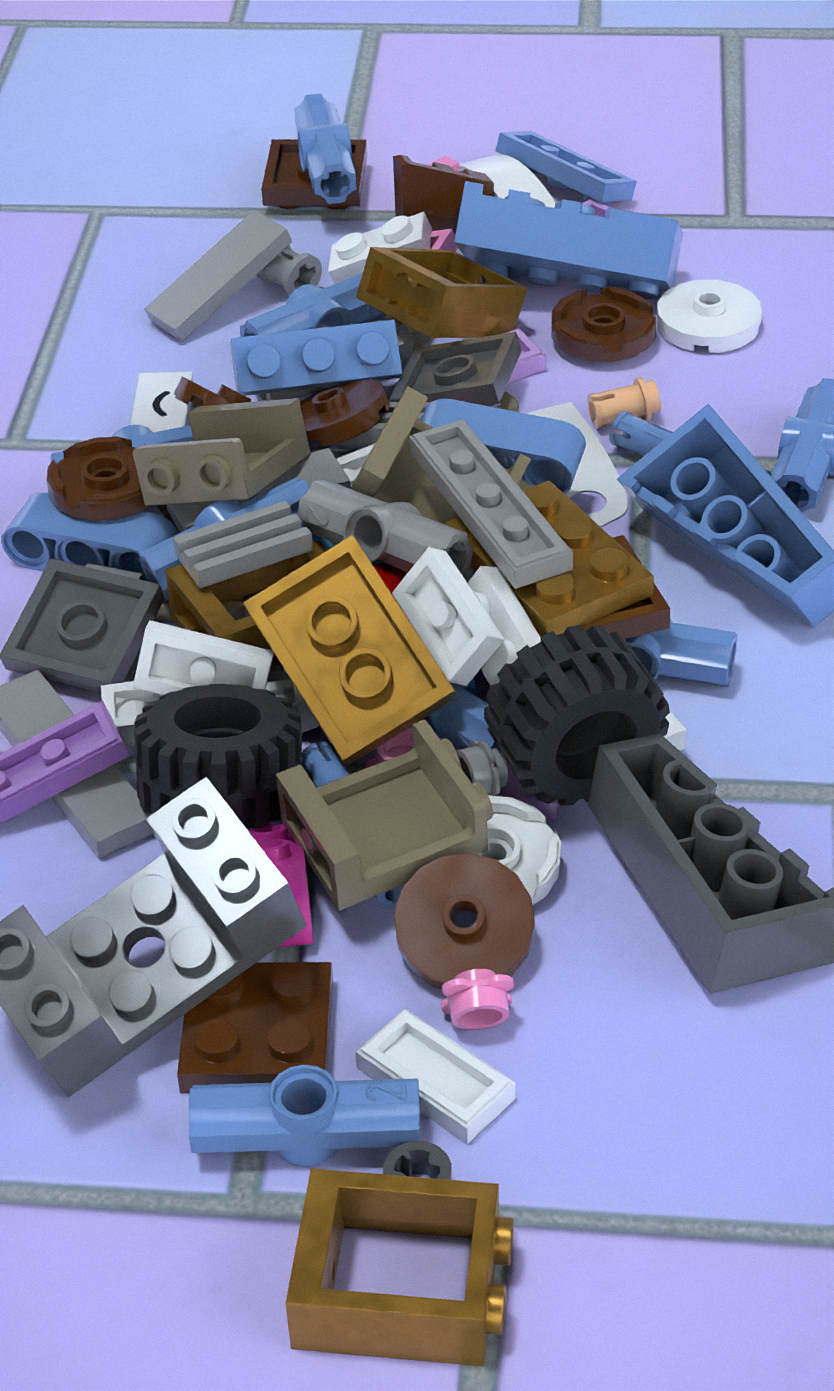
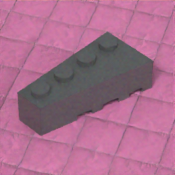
M660 733L599 745L588 806L710 994L834 963V887L827 891L822 890L807 876L809 864L790 848L783 852L778 851L758 833L761 822L744 807L737 809L734 806L725 804L715 795L717 783Z

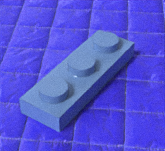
M532 131L499 133L495 151L518 160L532 173L539 172L547 176L546 182L551 186L566 190L574 189L583 194V201L591 198L608 207L611 202L632 200L636 180Z
M395 320L231 338L230 341L236 389L238 393L244 396L333 386L357 380L375 381L399 378L402 375Z

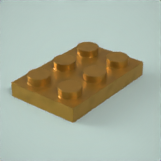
M548 480L528 487L523 491L573 552V570L516 589L507 579L540 636L552 631L556 635L562 634L569 626L586 625L653 595L654 575L551 481ZM460 517L445 522V525L467 533L469 544L474 546L470 566L475 571L480 566L498 567Z
M353 535L243 602L248 613L346 767L411 727L412 724L419 722L457 698L455 690Z

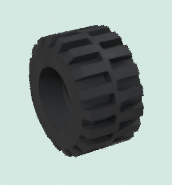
M581 625L567 627L564 633L556 635L554 631L540 637L541 642L531 648L527 644L516 653L518 658L512 664L505 663L497 675L500 682L490 686L486 696L490 705L484 708V720L489 726L487 730L522 788L529 795L535 794L539 801L547 804L558 799L560 806L574 805L579 799H584L586 803L589 802L599 745L658 733L665 736L670 724L666 719L670 710L669 704L663 696L664 693L625 639L615 631L609 634L606 628L602 626L592 625L584 631Z
M239 684L192 686L160 696L159 700L149 702L142 708L143 713L136 716L134 721L137 797L140 799V806L145 813H155L197 782L207 777L247 830L250 828L260 829L269 826L270 821L282 819L276 774L297 765H302L301 716L298 710L292 708V703L287 699L276 697L275 693L265 689L252 688V686Z

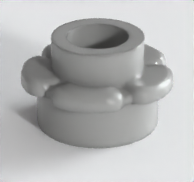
M473 740L469 743L468 748L456 751L461 763V769L471 783L479 781L488 795L497 796L500 793V789L507 785L508 769L500 750L497 748L491 749L485 741Z

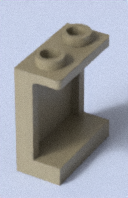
M407 386L350 489L387 503L408 502L416 507L422 516L445 524V522L459 516L410 454L409 436L433 428L418 419L428 397ZM520 453L511 468L504 469L520 489L524 491L530 486V483L521 478L531 459Z
M299 398L198 406L188 413L194 441L140 445L133 450V458L145 506L249 499L311 454Z
M426 720L412 724L413 748L409 752L317 788L301 764L276 774L282 822L296 844L304 849L306 860L339 911L406 884L419 868L441 856L461 853L478 855L488 851L487 821L493 817L489 796L479 781L471 783L462 771L458 754L450 740L447 738L440 740Z

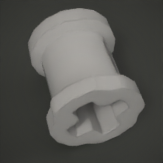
M288 245L260 270L256 276L263 281L281 284L284 286L286 293L291 295L295 289L302 285H318L322 274V265L315 256L309 253L298 254L292 251L290 245Z

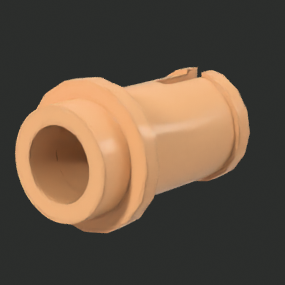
M641 377L635 378L633 385L596 394L590 393L587 396L589 414L596 429L612 424L615 418L623 411H628L646 421L652 419V414L661 411V400L654 380L645 382Z

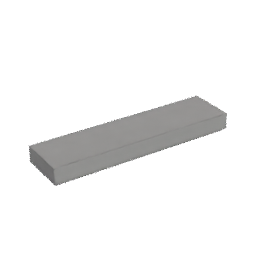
M464 419L409 436L410 454L515 589L573 570V552Z
M39 670L0 685V730L13 747L74 715ZM115 764L52 796L98 858L154 834L146 820L152 814L143 811L136 790Z

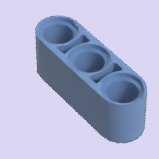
M438 399L432 401L426 407L421 421L435 428L464 419L502 467L506 469L511 468L520 453L530 458L531 460L521 478L530 483L529 487L549 480L564 494L571 489L586 448L584 435L573 424L562 420L453 399Z
M38 492L29 497L1 536V544L4 552L12 561L28 569L44 571L51 558L80 566H86L87 563L142 573L143 581H148L140 565L138 553L179 534L173 523L164 516L146 511L117 520L92 521L75 518L57 509L50 499L49 493Z

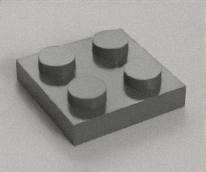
M510 332L415 348L389 402H399L407 386L428 397L427 402L438 399H453L490 407L499 404L522 351L517 333Z
M50 558L0 653V659L6 670L22 674L39 670L46 680L101 693V685L124 682L142 646L145 628L149 620L154 621L165 599L160 584Z

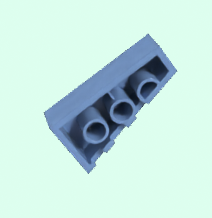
M465 181L454 243L465 257L505 277L508 276V273L527 276V281L542 286H556L558 280L577 282V287L582 290L587 289L590 292L600 293V288L608 286L628 288V291H632L645 299H656L659 293H664L674 287L683 232L678 220L615 208L606 209L605 217L595 215L596 210L582 204V202L562 199L561 202L555 203V207L552 208L545 206V203L540 200L530 198V193L509 189L508 196L503 199L483 195L484 184Z
M709 403L617 478V481L645 512L815 627L834 612V550Z

